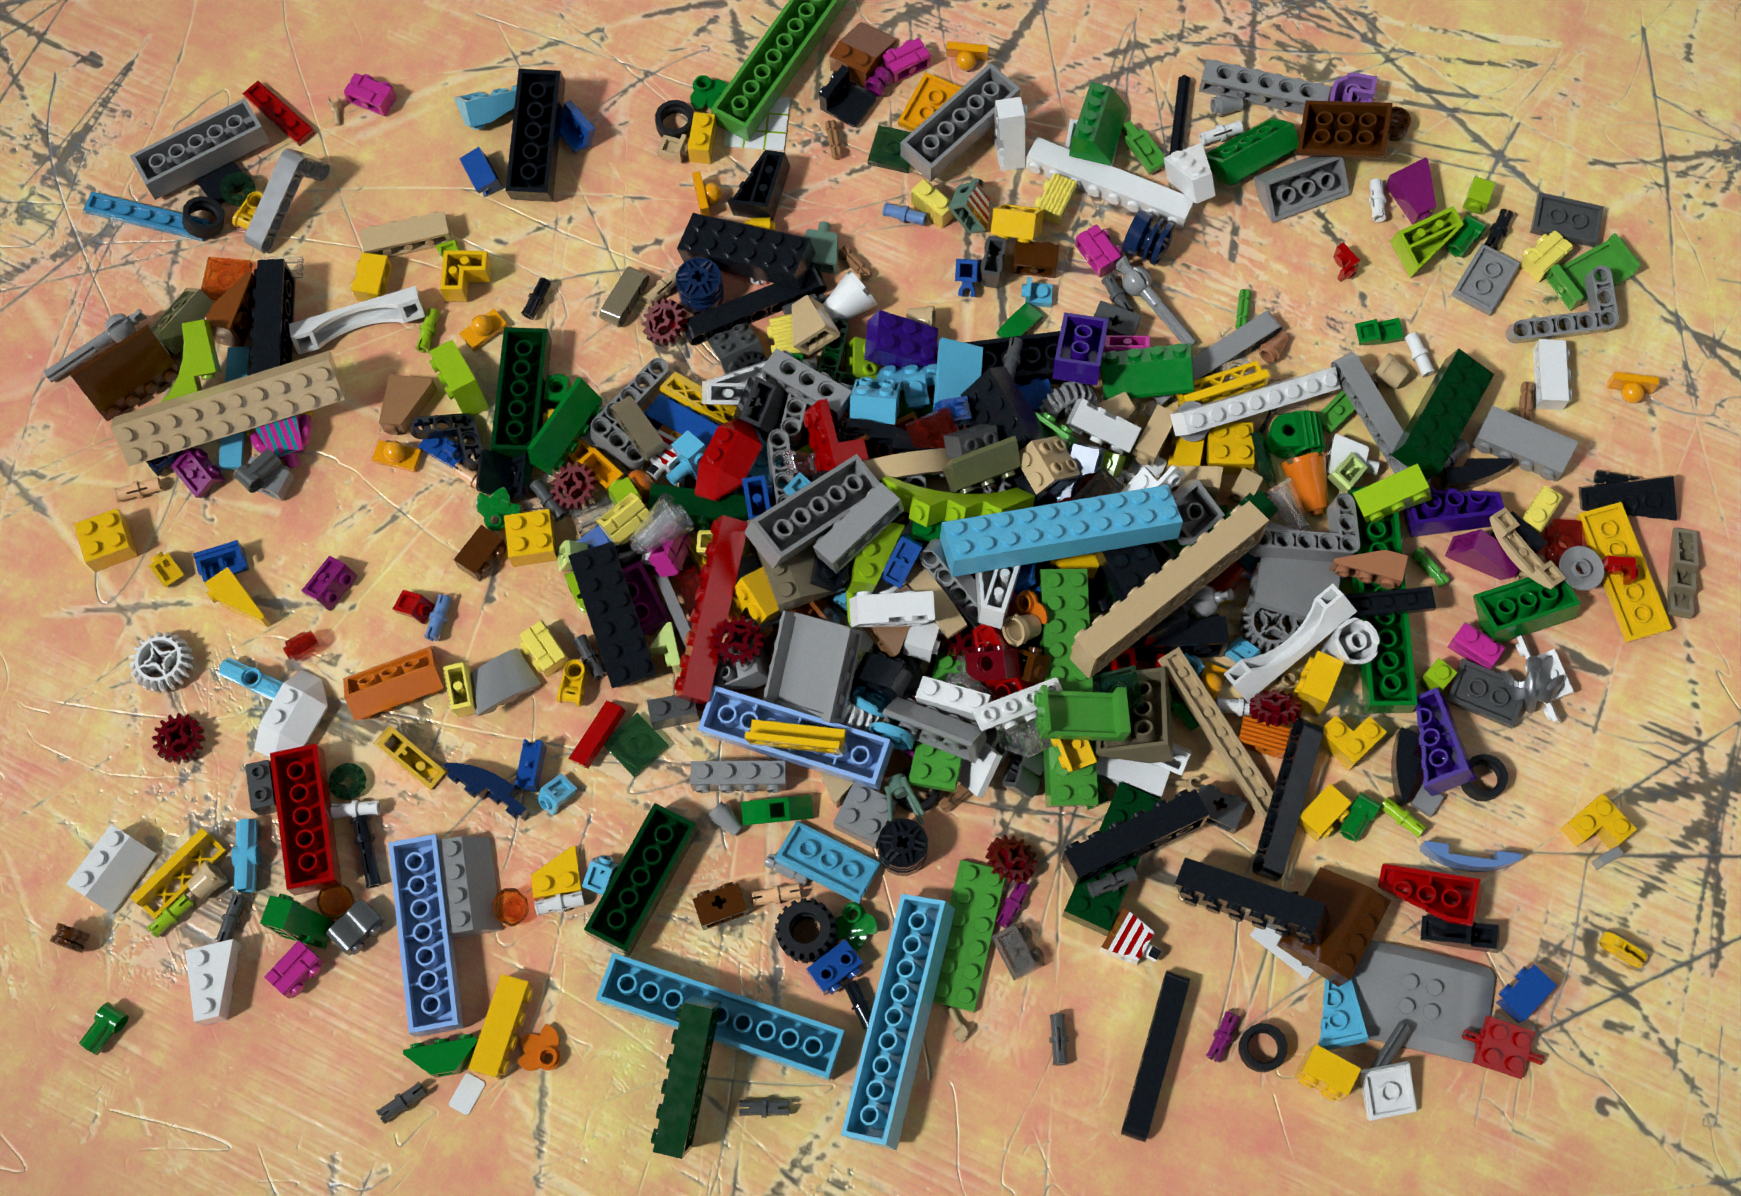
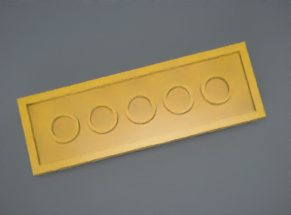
M1622 502L1579 513L1576 518L1588 548L1598 554L1601 560L1608 555L1636 558L1639 575L1630 585H1623V573L1613 575L1609 574L1608 571H1604V577L1601 581L1625 643L1670 631L1672 629Z

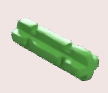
M1241 289L1239 293L1236 329L1248 323L1252 294L1249 289Z
M1423 548L1416 549L1412 553V558L1416 562L1421 563L1420 566L1431 578L1436 579L1434 582L1439 587L1447 584L1450 577L1445 572H1441L1442 569L1430 556H1426L1427 552Z

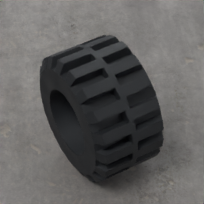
M800 898V902L792 901L790 907L785 906L783 908V914L779 913L777 917L779 921L775 923L777 931L775 935L780 947L793 960L797 962L799 960L807 964L808 961L814 963L834 948L833 944L837 943L838 927L831 911L823 903H818L815 899L807 901L806 898ZM807 918L817 920L821 928L818 937L814 941L803 944L794 939L793 931L798 922Z

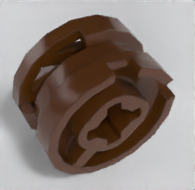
M1393 107L1390 141L1402 139L1410 126V114L1402 107Z
M58 923L55 928L57 932L55 935H52L50 942L82 953L84 950L83 944L85 941H88L90 934Z

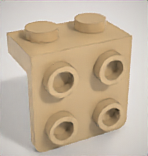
M1058 436L1033 440L1019 451L1020 468L1036 495L1042 494L1057 481L1075 478L1080 475L1077 463L1070 456L1064 441Z

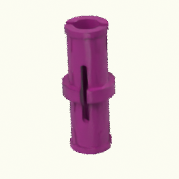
M1026 882L1016 883L1009 898L1006 897L1005 905L995 921L999 926L1009 929L1017 912L1023 908L1022 903L1031 889V886Z
M1225 1011L1221 1025L1218 1030H1215L1213 1034L1215 1038L1206 1054V1057L1212 1060L1215 1051H1217L1214 1059L1217 1063H1221L1225 1049L1228 1044H1231L1233 1040L1231 1036L1240 1020V1017L1234 1014L1231 1023H1229L1232 1015L1229 1011Z

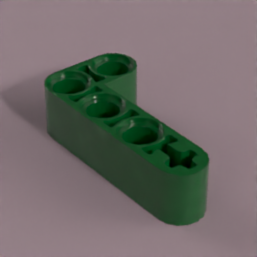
M834 318L832 320L840 332V337L823 347L817 371L827 373L837 383L854 386L857 377L851 373L839 371L847 342L849 324L845 319Z

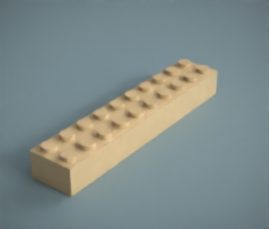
M326 351L113 418L110 428L130 467L343 401L346 397V388L331 352Z
M1250 501L1243 506H1236L1230 513L1231 516L1226 520L1221 518L1214 525V529L1209 533L1207 531L1202 533L1196 540L1197 543L1192 547L1187 545L1180 552V556L1175 560H1168L1163 565V570L1158 574L1152 573L1145 580V584L1140 588L1138 586L1134 587L1124 601L1118 600L1111 606L1110 612L1105 616L1103 614L1099 615L1092 622L1090 628L1080 630L1074 637L1075 641L1071 647L1070 660L1088 679L1093 677L1256 546L1262 539L1269 519Z

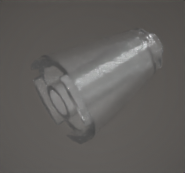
M1291 477L1264 493L1279 509L1269 519L1272 523L1299 531L1311 529Z
M663 493L630 536V546L637 554L641 552L645 555L694 529L692 526L693 521L689 514L680 504L677 506L672 503L674 498L671 495Z

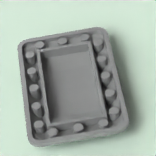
M1371 940L1351 977L1368 1039L1386 1043L1397 1024L1402 1021L1411 1027V1032L1401 1046L1402 1048L1472 1063L1476 1051L1475 1043L1462 1039V1034L1472 1037L1463 1033L1465 1029L1479 1033L1483 1027L1486 1015L1490 1016L1495 983L1493 972L1487 967Z

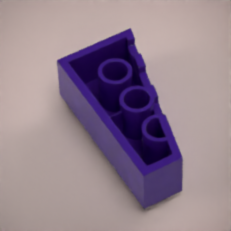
M1430 487L1432 500L1404 509L1403 513L1410 537L1492 527L1489 518L1502 510L1504 504L1499 492L1474 490L1459 492L1457 489L1448 488L1446 491L1434 490V487Z
M1438 688L1417 695L1418 705L1416 706L1420 731L1419 743L1422 752L1421 764L1424 773V789L1431 796H1435L1477 779L1444 695Z

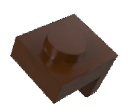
M1029 646V649L1019 648L1018 653L1028 656L1022 680L1032 683H1042L1045 681L1051 656L1042 653V648L1036 646Z

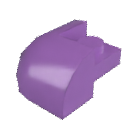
M1348 73L1334 82L1329 101L1372 102L1377 76Z

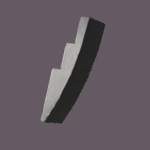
M848 418L844 423V433L866 434V443L888 445V454L938 449V446L894 426L855 418Z

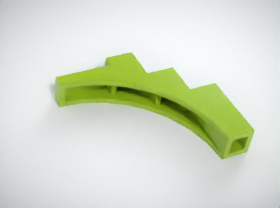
M202 319L182 323L184 346L181 367L171 391L162 402L202 390L199 376H201L202 380L215 378V373L221 372L209 320Z
M890 476L882 478V484L901 499L904 511L909 513V519L925 527L943 520L952 521L1033 507L1035 495L1018 487L995 493L964 494L927 489L902 482Z

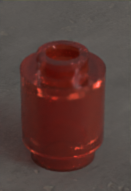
M311 630L308 632L303 631L285 641L286 646L283 647V650L289 660L294 658L295 661H298L315 652V648L319 647L320 644Z

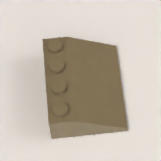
M753 519L747 520V525H749V523ZM816 542L774 569L771 568L756 549L780 613L783 610L788 611L835 594L810 584L816 554L813 546ZM842 586L836 593L846 590V586Z
M1165 667L1095 676V692L1113 693L1117 687H1126L1131 733L1124 741L1096 740L1097 756L1143 763L1173 761L1170 682Z

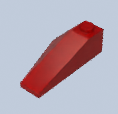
M981 624L972 630L975 647L988 646V651L993 650V646L1007 644L1008 649H1013L1005 640L999 628ZM1019 656L1020 677L985 681L986 692L991 695L992 701L1037 685V683L1022 680L1025 664Z
M1382 864L1378 888L1448 923L1472 927L1479 912L1483 891L1481 880L1478 878Z

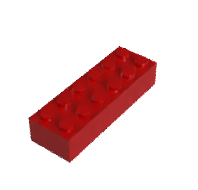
M315 743L270 753L287 890L296 896L342 886L334 822L330 812L331 800L324 750Z

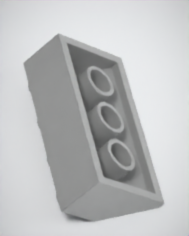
M1310 156L1254 177L1257 196L1271 222L1350 194L1343 157Z
M1492 405L1479 427L1472 447L1477 448L1482 453H1489L1498 458H1514L1513 464L1519 466L1522 470L1534 472L1545 480L1556 482L1565 470L1579 441Z
M897 697L882 712L886 723L906 730L915 737V741L976 763L987 739L985 731H981L977 723L970 722L968 724L961 721L956 715L948 714L947 716L939 713V710L932 706H920L911 698L902 699Z
M459 836L438 840L449 935L454 939L502 931L491 838Z

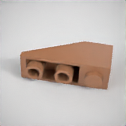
M1380 550L1334 558L1329 571L1335 572L1336 575L1341 577L1351 576L1358 578L1363 583L1373 582L1381 584L1386 589H1398L1403 581L1408 556L1388 550Z

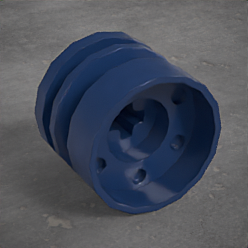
M1140 209L1127 231L1121 250L1135 257L1142 249L1144 250L1142 260L1146 262L1152 254L1150 264L1156 266L1169 248L1175 225L1168 222L1163 230L1165 220L1161 218L1153 226L1154 215Z
M703 257L692 258L685 261L678 268L676 273L678 295L682 306L688 312L697 315L722 304L724 288L721 272L713 261Z

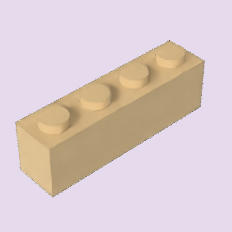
M444 211L432 212L429 215L420 217L413 216L406 220L390 221L387 224L373 225L360 229L364 253L386 255L388 258L436 248L435 245L452 240L449 221Z

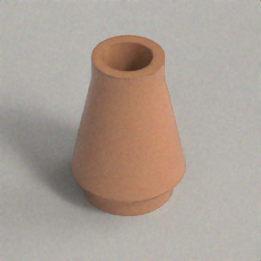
M1279 332L1275 337L1261 345L1259 355L1262 360L1272 363L1279 359L1285 345L1289 342L1287 334Z

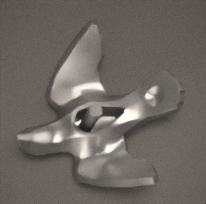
M1531 656L1526 659L1527 675L1525 681H1518L1508 671H1501L1508 693L1514 701L1525 700L1527 713L1534 712L1538 701L1546 704L1549 703L1558 692L1564 680V675H1558L1551 682H1541L1540 670L1542 660L1537 656Z

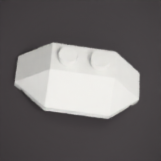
M301 670L283 683L259 723L254 749L256 752L270 758V753L307 745L328 709L322 679Z

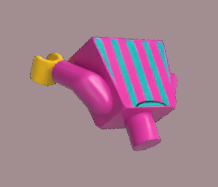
M310 410L256 427L251 432L249 430L245 432L258 452L262 453L269 448L279 459L284 458L288 468L293 469L301 465L297 453L306 450V445L310 441L313 412Z

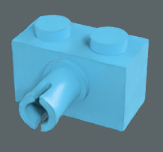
M687 430L671 444L680 464L665 476L674 486L688 474L697 480L699 462L707 449L704 443Z

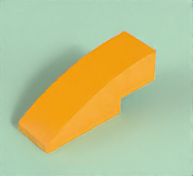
M582 438L577 442L579 445L572 455L569 454L567 456L573 465L578 461L582 465L586 464L596 473L594 477L599 480L597 484L607 491L608 487L615 480L621 479L624 476L596 448H592Z

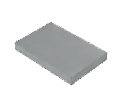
M1482 243L1451 296L1490 316L1521 263Z

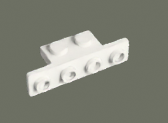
M1172 465L1158 480L1148 468L1143 467L1121 492L1169 485L1171 490L1180 483L1186 472Z
M1522 635L1517 636L1519 643L1516 644V648L1521 657L1525 656L1528 659V657L1532 656L1528 644ZM1553 649L1537 657L1542 660L1540 670L1541 682L1548 683L1558 675H1564V680L1558 692L1546 704L1547 707L1543 708L1549 721L1553 720L1555 724H1559L1561 720L1553 701L1575 692L1557 651Z
M1055 677L974 708L972 713L980 730L985 731L995 727L997 731L1004 728L1006 731L1016 728L1019 722L1026 720L1029 723L1036 720L1038 711L1037 707L1034 706V694L1037 693L1042 685H1047L1048 690L1063 691L1059 680Z

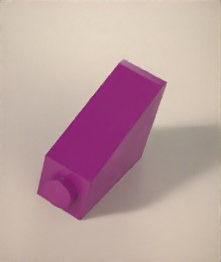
M1425 157L1391 174L1385 185L1412 225L1432 216L1436 208L1429 161Z
M1482 529L1452 537L1445 554L1451 560L1499 580L1515 577L1520 570L1505 553L1498 540Z

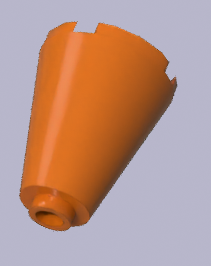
M1324 451L1320 454L1314 452L1293 458L1294 463L1288 464L1287 461L1281 463L1282 471L1305 512L1311 513L1312 516L1325 513V509L1329 505L1326 456Z

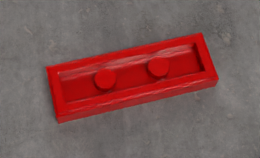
M606 700L569 759L573 763L589 769L626 710Z

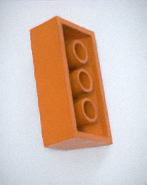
M431 646L343 678L344 698L355 721L369 719L378 712L390 711L403 703H412L424 695H434L444 688L442 676Z

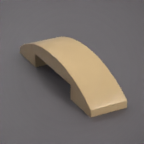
M929 449L888 455L863 462L877 480L882 483V478L886 476L898 479L924 474H943V468L952 458H947L946 449Z
M1503 508L1489 518L1501 547L1512 562L1528 577L1549 589H1552L1566 579L1552 561L1544 564L1516 532L1515 529L1520 524L1506 508Z
M916 560L904 584L916 592L933 591L934 622L947 639H950L968 627L967 623L937 581Z

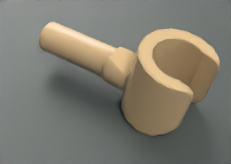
M336 95L337 100L331 102L330 97H328L327 102L334 113L335 125L340 126L339 110L342 108L340 98Z
M1290 672L1282 673L1278 676L1279 685L1283 688L1290 686L1285 682V677L1292 682L1296 679L1294 674Z
M1193 776L1189 780L1167 779L1166 784L1186 787L1189 792L1194 789L1198 791L1200 788L1193 787L1191 781L1200 782L1201 779L1197 776Z
M952 1007L948 1011L957 1027L952 1034L959 1043H962L969 1037V1033L959 1020L954 1007Z

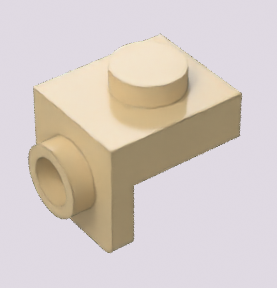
M682 134L680 139L663 135L657 150L658 157L682 163L684 156L688 155L687 135Z

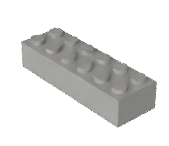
M989 63L900 142L901 157L932 182L994 126L995 100L1020 97L1021 88Z
M244 98L130 155L145 185L156 200L270 141L247 100Z
M856 454L751 520L744 533L771 568L774 569L816 542L822 535H826L836 521L843 519L849 513L852 506L860 503L866 497L869 490L877 487L880 482Z

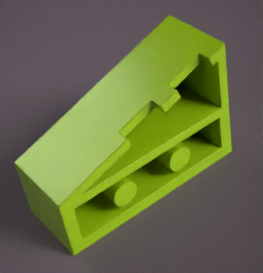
M1452 206L1398 231L1390 240V243L1409 277L1411 278L1448 242L1464 223L1455 207Z
M453 339L429 351L432 360L429 362L434 372H440L437 374V377L442 386L447 385L444 389L450 400L455 399L462 413H468L474 417L489 409L475 377Z
M1418 463L1353 493L1366 523L1370 521L1372 523L1383 519L1384 516L1432 500L1430 487Z
M891 522L852 559L847 592L870 591L872 594L905 525Z

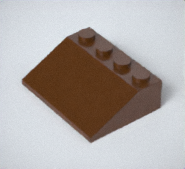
M1306 100L1297 155L1385 158L1393 124V103Z
M146 325L71 372L70 376L98 412L108 421L119 416L121 412L130 406H135L149 394L157 392L163 385L174 381L178 377L180 369L149 326Z
M1320 867L1303 897L1326 904L1330 920L1321 945L1313 943V946L1301 943L1299 938L1290 935L1289 938L1281 936L1276 946L1339 987L1351 979L1391 900L1369 886Z

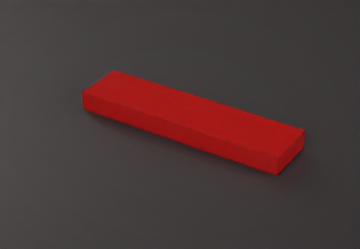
M256 81L242 93L253 106L298 146L302 145L315 133L306 122L261 82Z

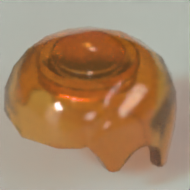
M341 883L330 884L320 890L316 904L321 915L328 919L338 920L353 906L354 895L349 887Z
M504 888L496 894L492 902L493 916L500 924L506 927L518 926L525 921L528 915V900L518 889Z

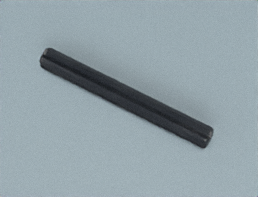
M1186 75L1178 78L1169 155L1175 151L1183 150L1191 78Z

